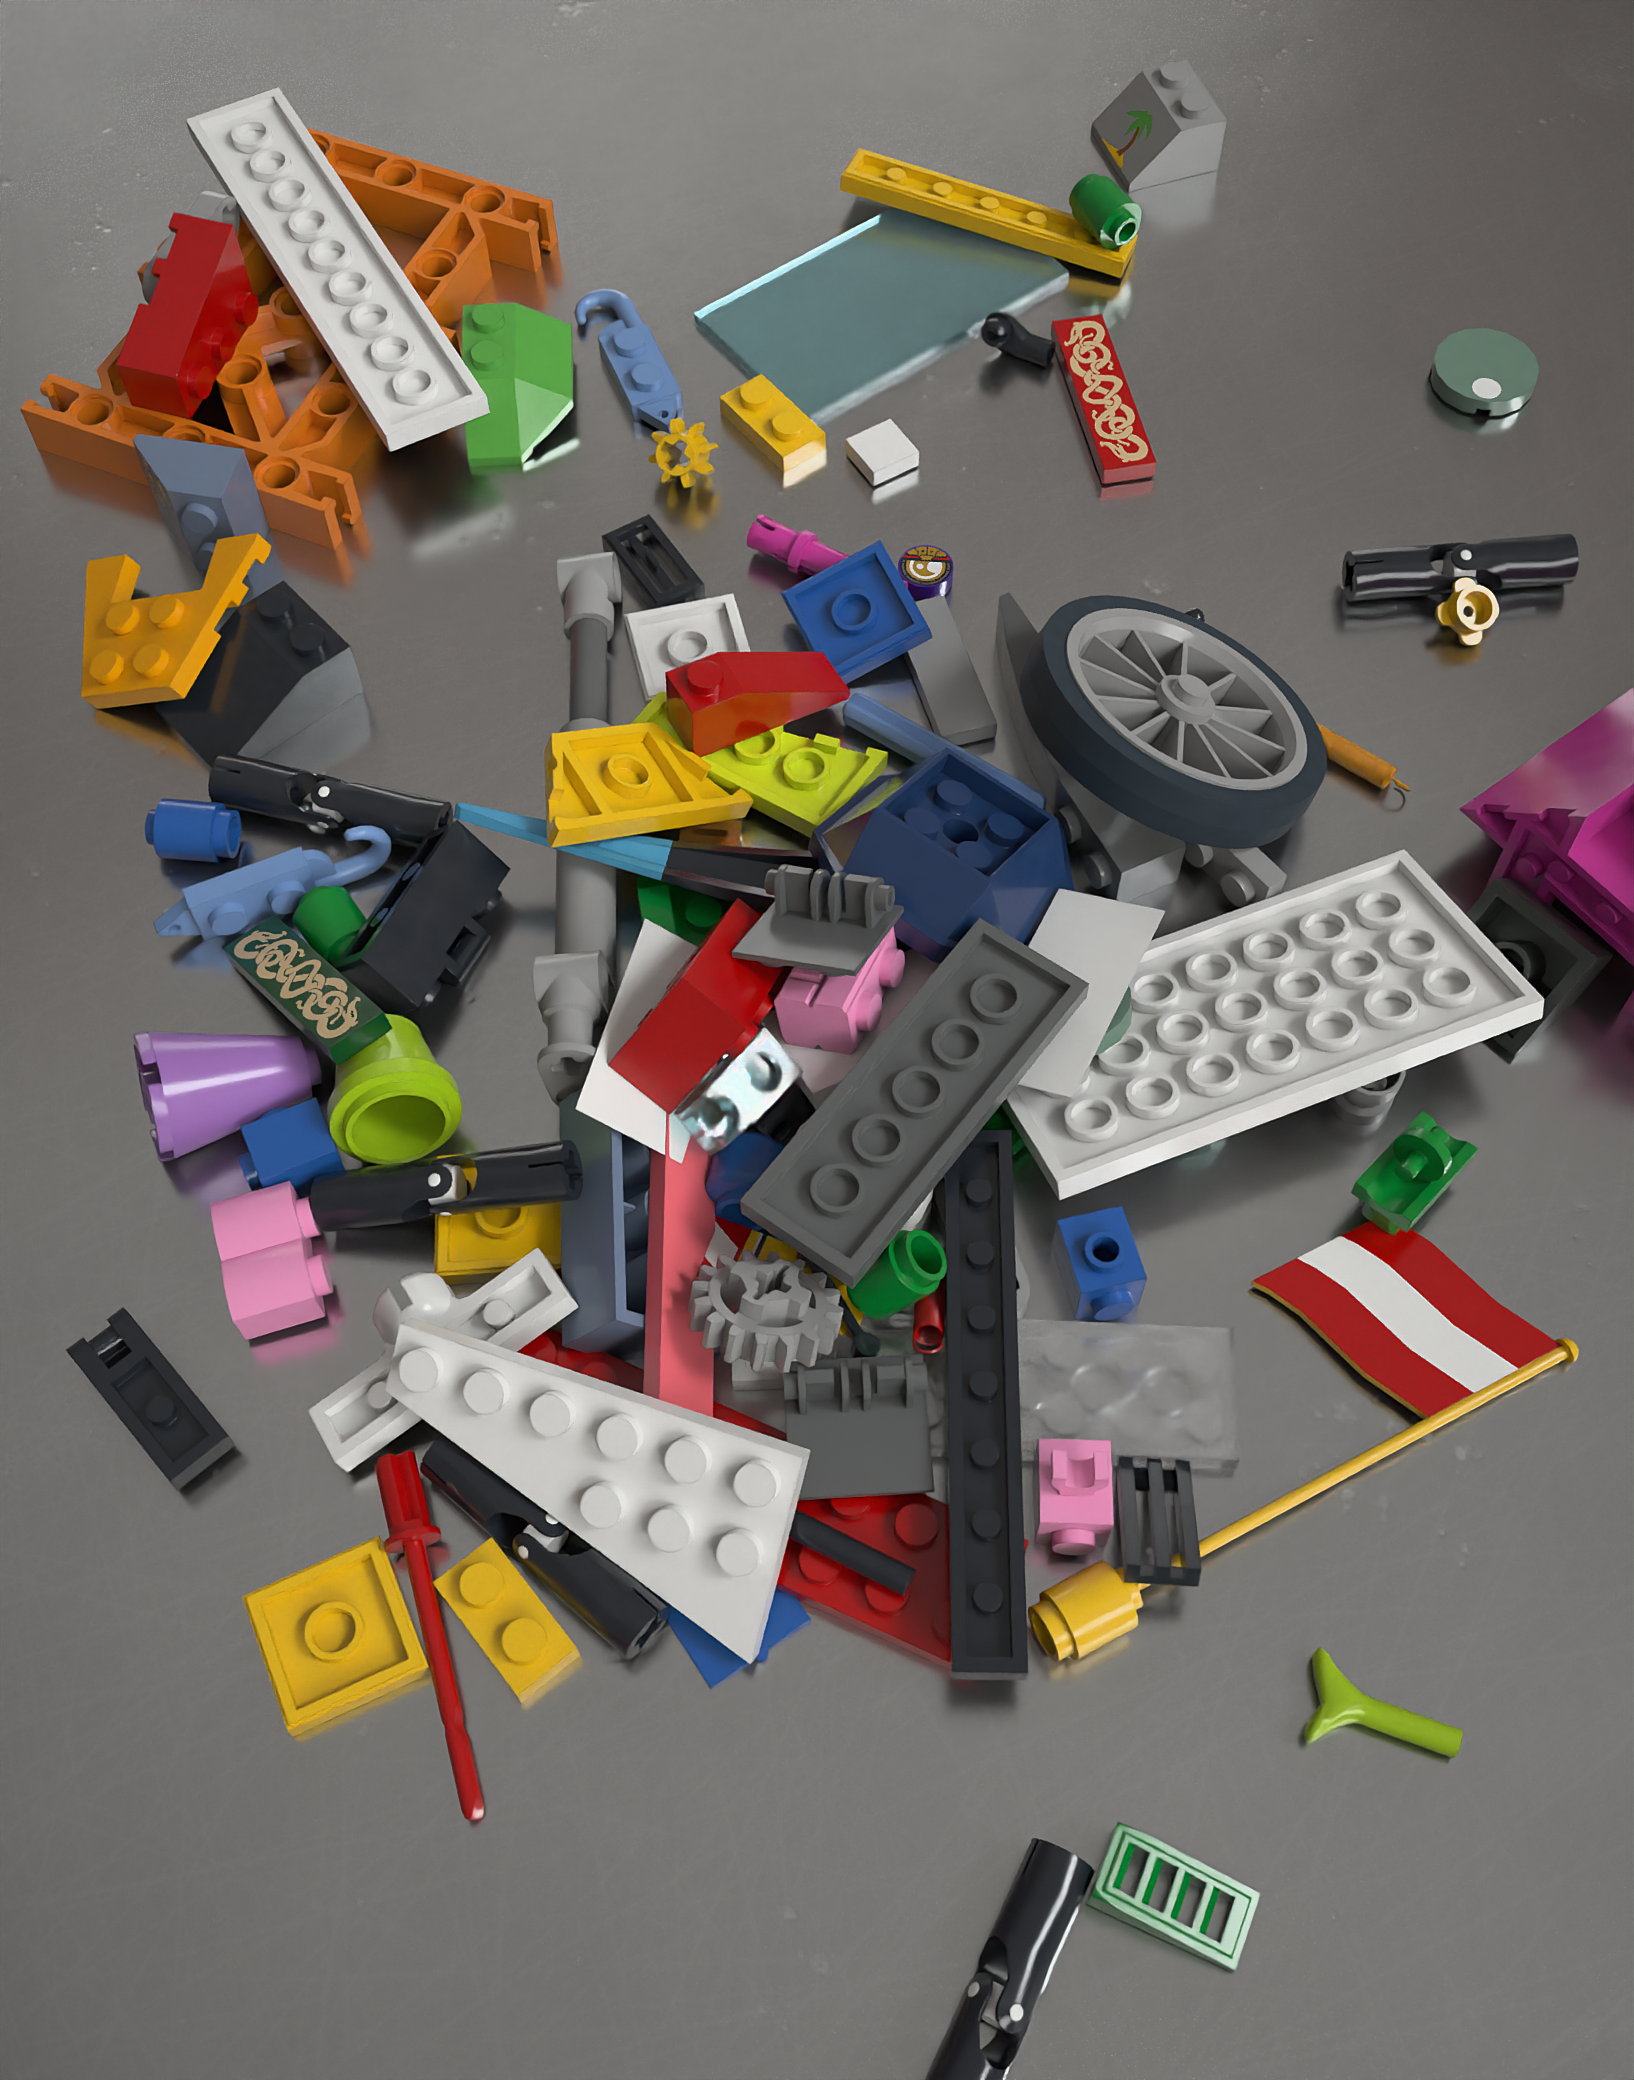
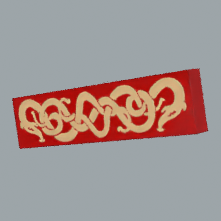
M1102 314L1052 321L1050 336L1056 344L1055 350L1102 484L1154 476L1157 462Z

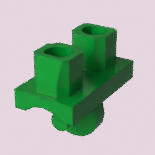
M1421 1111L1358 1178L1351 1194L1365 1203L1362 1209L1364 1217L1388 1234L1395 1235L1401 1228L1407 1233L1468 1166L1478 1148L1467 1141L1451 1137L1444 1128L1437 1125L1433 1117Z

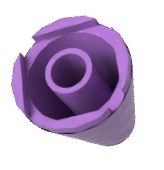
M150 1031L133 1034L135 1045H133L143 1104L145 1111H148L151 1124H155L156 1129L150 1130L159 1163L174 1160L241 1130V1126L258 1120L267 1111L282 1107L290 1108L305 1102L312 1097L311 1086L321 1084L322 1082L316 1050L314 1046L304 1048L299 1036Z

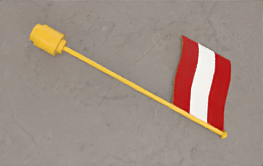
M1371 1221L1252 1280L1251 1286L1269 1294L1299 1315L1362 1377L1424 1420L1200 1540V1558L1561 1361L1567 1364L1574 1363L1579 1354L1576 1343L1568 1338L1552 1339L1498 1303L1432 1242L1412 1229L1406 1233L1400 1228L1393 1235L1388 1234ZM1180 1552L1171 1556L1172 1566L1181 1567ZM1100 1560L1040 1592V1602L1030 1606L1027 1610L1029 1621L1038 1641L1053 1661L1058 1662L1067 1656L1073 1660H1078L1138 1626L1136 1610L1143 1605L1139 1591L1151 1584L1124 1582L1122 1567L1114 1570L1107 1562Z

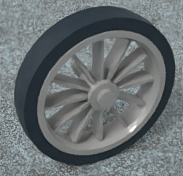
M1101 595L1073 600L1060 607L1049 618L1032 643L1023 665L1019 687L1021 702L1034 732L1053 758L1074 779L1100 800L1129 818L1171 837L1194 844L1226 849H1245L1271 843L1283 836L1306 812L1324 780L1327 770V754L1322 734L1311 713L1292 688L1271 667L1243 645L1212 626L1175 609L1124 596Z

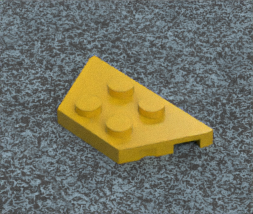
M654 722L552 733L544 750L547 842L551 848L744 818L753 803L751 796L741 788L733 795H730L706 776L712 766L695 753L679 746L675 738Z

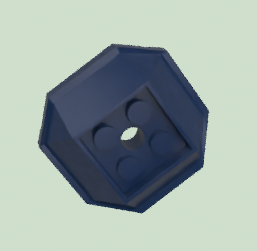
M945 748L901 773L878 776L813 830L808 845L813 859L818 860L819 868L828 870L831 878L835 872L839 871L845 872L847 875L882 877L885 885L894 886V905L904 906L903 914L894 924L895 937L930 961L938 964L943 962L979 918L1024 945L1029 946L1059 888L1075 892L1064 827L1059 824V819L949 748Z

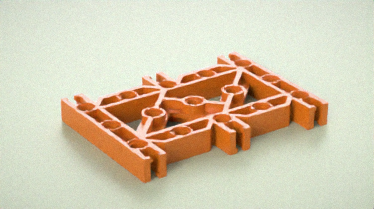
M306 127L370 223L426 239L404 268L403 273L461 357L457 333L453 329L463 317V305H471L492 277L489 259L535 273L542 264L539 243L542 249L551 251L558 242L552 200ZM240 215V225L236 236L253 293L258 299L276 277L277 273ZM164 239L163 242L157 247V250H159V248H160V247L162 246V244L165 242V239ZM148 261L137 271L141 285L144 271L149 263ZM285 286L272 294L268 305L258 307L256 321L247 328L236 346L232 359L225 363L215 379L234 434L186 418L132 406L116 366L127 334L96 369L102 386L100 389L50 373L41 383L40 391L42 395L48 397L52 409L40 407L37 401L28 399L20 408L37 448L149 487V482L133 443L136 434L244 449L269 528L333 550L343 540L335 513L342 515L343 522L352 525L362 513L352 474L348 473V471L377 433L333 362L287 421L264 356L284 351L286 355L292 358L303 360L317 357L326 350Z

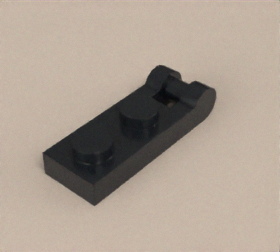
M122 1307L106 1319L110 1326L88 1342L82 1337L66 1349V1351L178 1491L235 1446V1443L129 1312ZM128 1346L132 1352L109 1369L105 1363Z

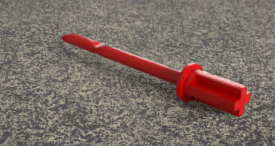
M404 1451L398 1455L387 1454L378 1458V1464L374 1465L389 1538L384 1541V1549L389 1554H405L441 1721L445 1727V1739L461 1811L465 1819L480 1820L484 1815L481 1791L467 1731L463 1725L460 1698L425 1548L441 1538V1531L439 1527L431 1525L415 1452Z

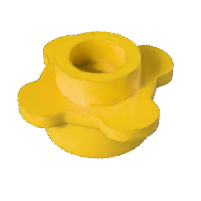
M1461 578L1453 583V593L1448 600L1436 607L1435 617L1441 626H1449L1458 634L1461 644L1473 646L1481 641V631L1494 623L1499 614V607L1495 596L1489 589L1484 586L1475 585L1474 581L1470 578ZM1465 607H1467L1470 612L1469 617L1464 615L1463 610Z

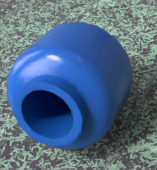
M749 1132L729 1136L715 1147L705 1183L706 1192L715 1203V1216L754 1231L762 1229L761 1226L741 1213L740 1200L785 1148L782 1144L764 1133Z

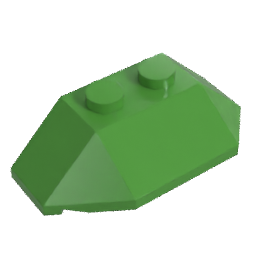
M518 303L463 305L461 359L486 394L490 411L488 414L465 422L469 466L523 464L533 453L532 448L546 438L573 408L572 326Z

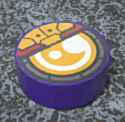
M920 545L910 548L900 557L898 572L901 578L908 582V590L914 599L925 600L945 595L952 586L954 565L951 557L944 550L935 546Z

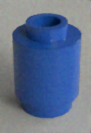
M163 798L158 803L157 808L150 809L147 814L145 837L149 845H154L155 852L160 858L219 863L223 857L234 858L237 855L241 841V819L237 810H227L223 803Z

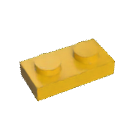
M762 373L720 396V413L783 473L826 449V433Z
M492 1537L432 1582L521 1703L580 1656L577 1647Z

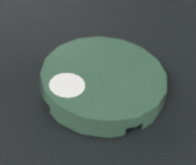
M1488 328L1464 329L1449 335L1437 346L1431 366V382L1434 390L1445 402L1463 412L1475 414L1478 408L1491 410L1489 416L1504 415L1520 409L1531 398L1540 369L1535 354L1524 342L1510 334Z

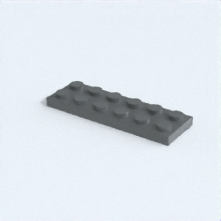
M979 918L740 1200L741 1213L853 1289L1087 998L1089 983Z

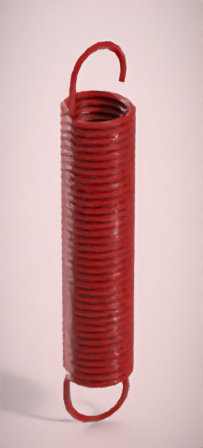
M945 1276L940 1279L939 1285L934 1292L914 1304L912 1346L921 1353H935L943 1346ZM915 1340L927 1346L936 1345L939 1342L940 1345L933 1351H924L916 1347Z

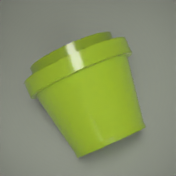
M385 1014L392 1026L388 1033L341 1065H336L335 1090L332 1092L327 1105L329 1129L337 1147L348 1156L359 1161L383 1165L411 1162L436 1150L453 1135L462 1117V1102L453 1077L448 1071L438 1065L419 1028L409 1019L392 1014Z

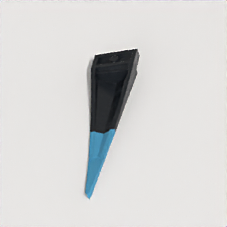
M456 803L453 816L455 819L550 847L547 842L546 820L467 803ZM637 835L553 847L560 851L733 903L739 898L750 908L766 912L775 902L774 895H768L765 891V878L770 869L778 870L782 864L811 868L813 869V876L820 869L818 860L813 859L809 850L723 846ZM896 938V943L898 945L911 948L910 946Z

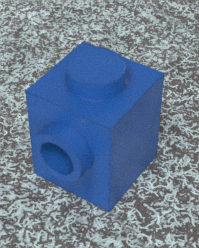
M316 1097L290 1108L272 1109L262 1114L258 1120L240 1127L249 1151L237 1156L251 1191L290 1181L298 1197L302 1199L310 1196L314 1178L320 1173L346 1170Z
M1123 1206L1057 1220L1051 1248L1074 1320L1093 1315L1096 1320H1112L1128 1314L1133 1310L1134 1306L1139 1305L1147 1276Z

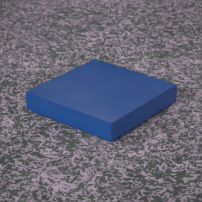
M881 540L780 593L810 651L823 652L845 684L933 638L928 624Z

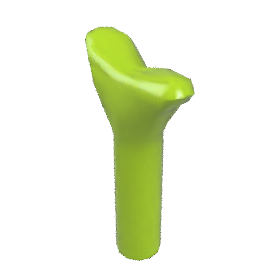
M1322 1647L1316 1649L1312 1657L1314 1680L1321 1705L1306 1723L1304 1737L1308 1743L1317 1740L1337 1727L1355 1723L1455 1759L1462 1742L1463 1731L1461 1729L1362 1693L1335 1666L1329 1654Z

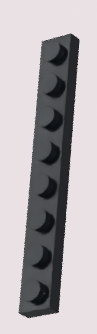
M980 1130L944 1175L945 1256L947 1260L945 1301L951 1679L1026 1680L1028 1676L1012 1131Z

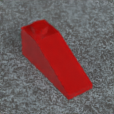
M717 652L665 672L668 721L686 749L695 753L700 758L850 699L849 688L823 652Z

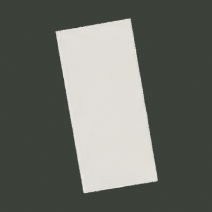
M1059 888L1028 947L1088 982L1087 998L1018 1082V1085L1074 1098L1165 913L1164 910Z
M645 919L575 1109L665 1155L666 1111L608 1066V1063L618 1050L639 1028L637 1025L651 1008H655L667 991L666 987L696 949L695 945ZM711 1068L710 1071L702 1078V1080L694 1087V1089L686 1096V1098L678 1105V1107H679L695 1090H697L701 1085H703V1084L709 1079L712 1068ZM677 1108L669 1114V1157L682 1164L693 1128L677 1112Z

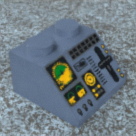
M136 434L133 443L163 521L196 569L208 570L217 539L258 533L264 539L266 538L270 528L244 449ZM254 560L252 566L250 567L249 571H248L247 574H246L247 577H249V575H250V573H251V570H252V568H253V566H254L255 560Z

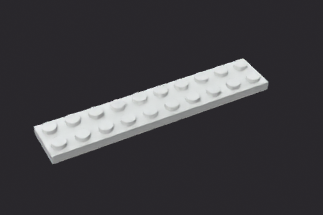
M279 87L186 119L190 136L227 195L237 200L242 219L389 452L490 413L486 394Z

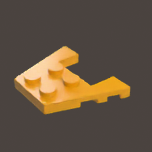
M258 533L217 539L207 574L200 590L131 600L141 566L127 554L89 560L86 567L81 698L96 709L184 699L221 637L214 628L226 608L238 607L249 590L242 583L254 560L259 564H264L272 546Z

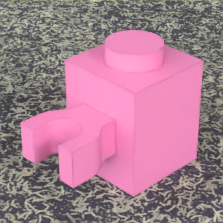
M1038 1439L1033 1460L1034 1544H1052L1054 1552L1065 1555L1088 1554L1094 1552L1096 1546H1106L1114 1525L1111 1440Z

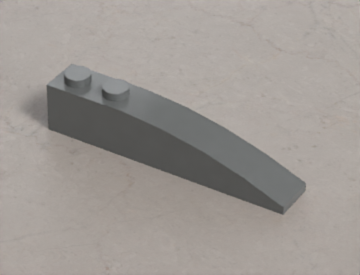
M1010 592L1000 595L996 639L1002 680L1014 726L1031 771L1042 793L1046 795L1054 817L1059 819V824L1064 827L1066 843H1073L1083 858L1084 869L1088 879L1095 888H1103L1109 899L1121 902H1128L1177 881L1186 848L1184 842L1151 829L1100 800L1074 779L1053 758L1034 732L1025 714L1019 687L1023 665L1038 632Z

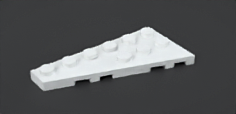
M413 1317L400 1323L385 1388L387 1393L749 1664L753 1662L760 1651L811 1450Z

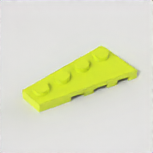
M660 691L631 724L654 722L675 738L679 746L687 750L668 721L666 692ZM782 725L703 756L701 759L712 766L706 777L727 793L733 795L741 788L753 799L752 808L811 838L816 827L884 772L887 768L888 752L870 747L867 748L865 754L840 747V739L817 733L814 740L783 732Z

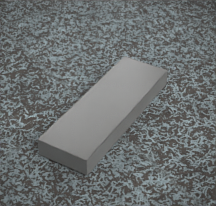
M944 595L916 601L915 603L928 624L933 638L903 653L934 733L955 745L995 737L997 721Z

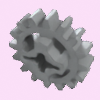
M743 1250L741 1261L736 1262L722 1254L717 1258L716 1268L706 1265L700 1268L698 1281H693L688 1305V1312L691 1313L689 1327L691 1331L704 1332L701 1344L704 1348L708 1349L718 1346L726 1348L724 1361L728 1363L740 1358L749 1361L753 1371H760L764 1361L774 1362L776 1367L782 1373L789 1372L791 1360L793 1359L807 1367L815 1365L817 1353L829 1355L832 1352L834 1339L838 1338L844 1308L838 1306L840 1299L839 1290L825 1288L827 1275L823 1272L810 1275L803 1272L805 1261L798 1259L790 1262L780 1259L779 1253L773 1251L769 1253L767 1260H759L750 1250Z

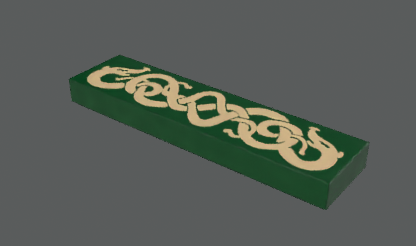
M272 915L222 948L231 964L337 1066L392 1029L385 1013L275 915Z

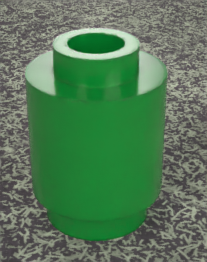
M1088 174L1081 178L1073 187L1069 196V205L1072 208L1073 217L1103 247L1114 249L1129 243L1136 236L1142 218L1141 208L1109 177Z
M319 886L311 889L300 899L298 908L293 916L295 926L308 945L333 967L367 920L347 890L340 886Z
M920 1229L913 1231L901 1230L853 1289L846 1285L848 1297L852 1304L868 1317L875 1320H886L937 1289L940 1279L945 1276L947 1271L945 1253L939 1242L928 1232Z

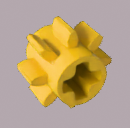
M681 417L671 419L669 424L671 434L664 431L652 433L651 437L658 444L655 454L647 459L648 462L657 463L662 471H664L661 476L662 483L670 482L676 476H680L683 487L688 488L696 485L694 471L703 475L714 472L715 469L707 461L710 451L717 449L718 443H708L707 439L702 435L705 429L703 422L696 423L689 430H686L685 422ZM683 442L687 444L684 454L690 459V461L685 463L679 461L682 452L676 447L677 444Z

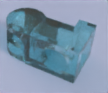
M766 1028L758 1031L753 1040L735 1060L725 1053L722 1056L724 1060L682 1101L674 1112L675 1118L708 1155L719 1152L741 1134L750 1123H755L804 1072ZM760 1055L767 1057L773 1063L776 1074Z

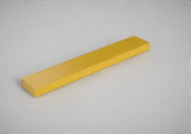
M858 148L841 174V191L1118 278L1122 277L1135 250L1138 235H1136L1125 245L1114 249H1107L1074 219L1073 214Z

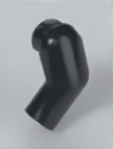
M998 311L989 314L981 327L982 340L990 347H996L999 351L1043 367H1047L1053 359L1056 348L1055 342L1030 333L1008 312Z

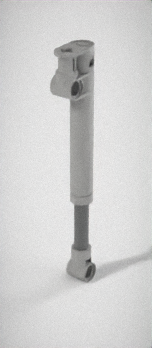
M613 551L559 557L557 559L558 589L564 607V634L570 640L569 722L563 725L559 732L610 727L607 724V641L614 634L613 603H620L622 598L617 556ZM556 849L554 954L535 956L533 983L542 1021L548 1029V1046L543 1048L537 1055V1069L551 1100L558 1107H560L562 1100L583 1088L616 999V867Z

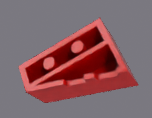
M173 212L168 228L171 232H175V238L167 259L156 257L151 273L154 277L159 278L149 305L139 303L116 366L132 406L191 419L202 400L209 396L213 382L225 363L232 359L236 346L245 331L256 321L259 306L257 296L253 293L234 226L228 223Z
M739 898L736 899L699 943L666 987L667 991L655 1008H651L637 1025L639 1028L608 1063L609 1067L668 1114H671L725 1053L735 1060L745 1050L759 1031L757 1025L774 1006V997L779 993L791 972L785 966L767 967L758 961L732 957L734 948L761 918L757 912Z

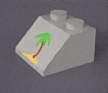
M1184 60L1169 62L1163 66L1142 70L1092 123L1091 133L1128 192L1218 170L1227 119L1188 61Z

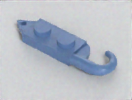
M600 289L584 295L576 304L574 311L578 324L583 325L586 322L587 311L597 306L612 308L619 318L618 321L609 324L599 333V350L633 421L642 419L659 430L670 434V420L675 419L677 409L683 408L682 391L647 323H643L633 301L622 292L614 289Z
M372 825L357 826L345 831V839L348 841L369 840L372 842V845L365 852L333 863L330 857L322 851L313 849L302 851L300 846L182 889L184 897L153 922L158 936L202 935L204 941L221 935L235 934L246 926L265 920L272 915L292 913L298 908L300 899L313 888L319 886H343L365 878L377 871L387 861L391 852L390 837L381 828Z

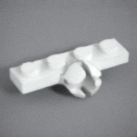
M538 1247L473 1294L462 1299L455 1297L443 1278L437 1274L417 1272L405 1275L399 1279L412 1302L411 1305L403 1310L391 1289L387 1287L380 1294L375 1303L372 1320L385 1342L384 1354L377 1362L307 1410L336 1464L348 1473L422 1420L420 1416L385 1391L400 1323L413 1317L517 1352L579 1308L548 1259Z

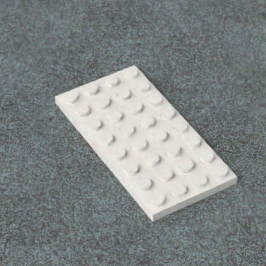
M1403 849L1151 940L1129 984L1132 998L1131 1025L1119 1042L1103 1053L1094 1055L1074 1098L1017 1084L1001 1105L1058 1199L1062 1200L1541 1019L1545 999Z

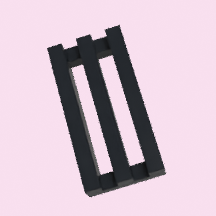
M650 514L602 535L604 551L615 552L620 572L649 610L686 603V599L691 596L695 601L705 598L704 583ZM643 533L681 584L674 585L660 567L655 556L646 549L636 535ZM621 542H624V543H625V545L629 548V550L632 552V554L635 556V558L639 561V563L642 565V567L646 570V572L649 574V576L652 578V580L656 583V585L659 587V589L662 591V593H659V591L655 588V586L652 584V582L649 580V578L645 575V573L642 571V569L639 567V565L635 562V560L632 558V556H631V555L629 554V552L625 549V547L622 545Z
M1119 1457L1116 1477L1124 1582L1199 1587L1202 1568L1190 1461L1175 1460L1174 1470L1162 1469L1161 1459L1147 1458L1146 1468H1134L1133 1457ZM1135 1488H1146L1148 1491L1154 1565H1143L1141 1562ZM1164 1490H1173L1181 1567L1171 1565Z

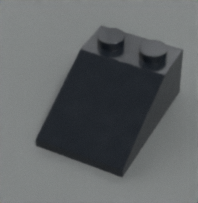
M283 580L236 609L217 633L221 637L184 699L160 701L154 708L157 715L211 771L214 768L213 764L216 758L225 752L260 759L363 692L364 689L351 646Z

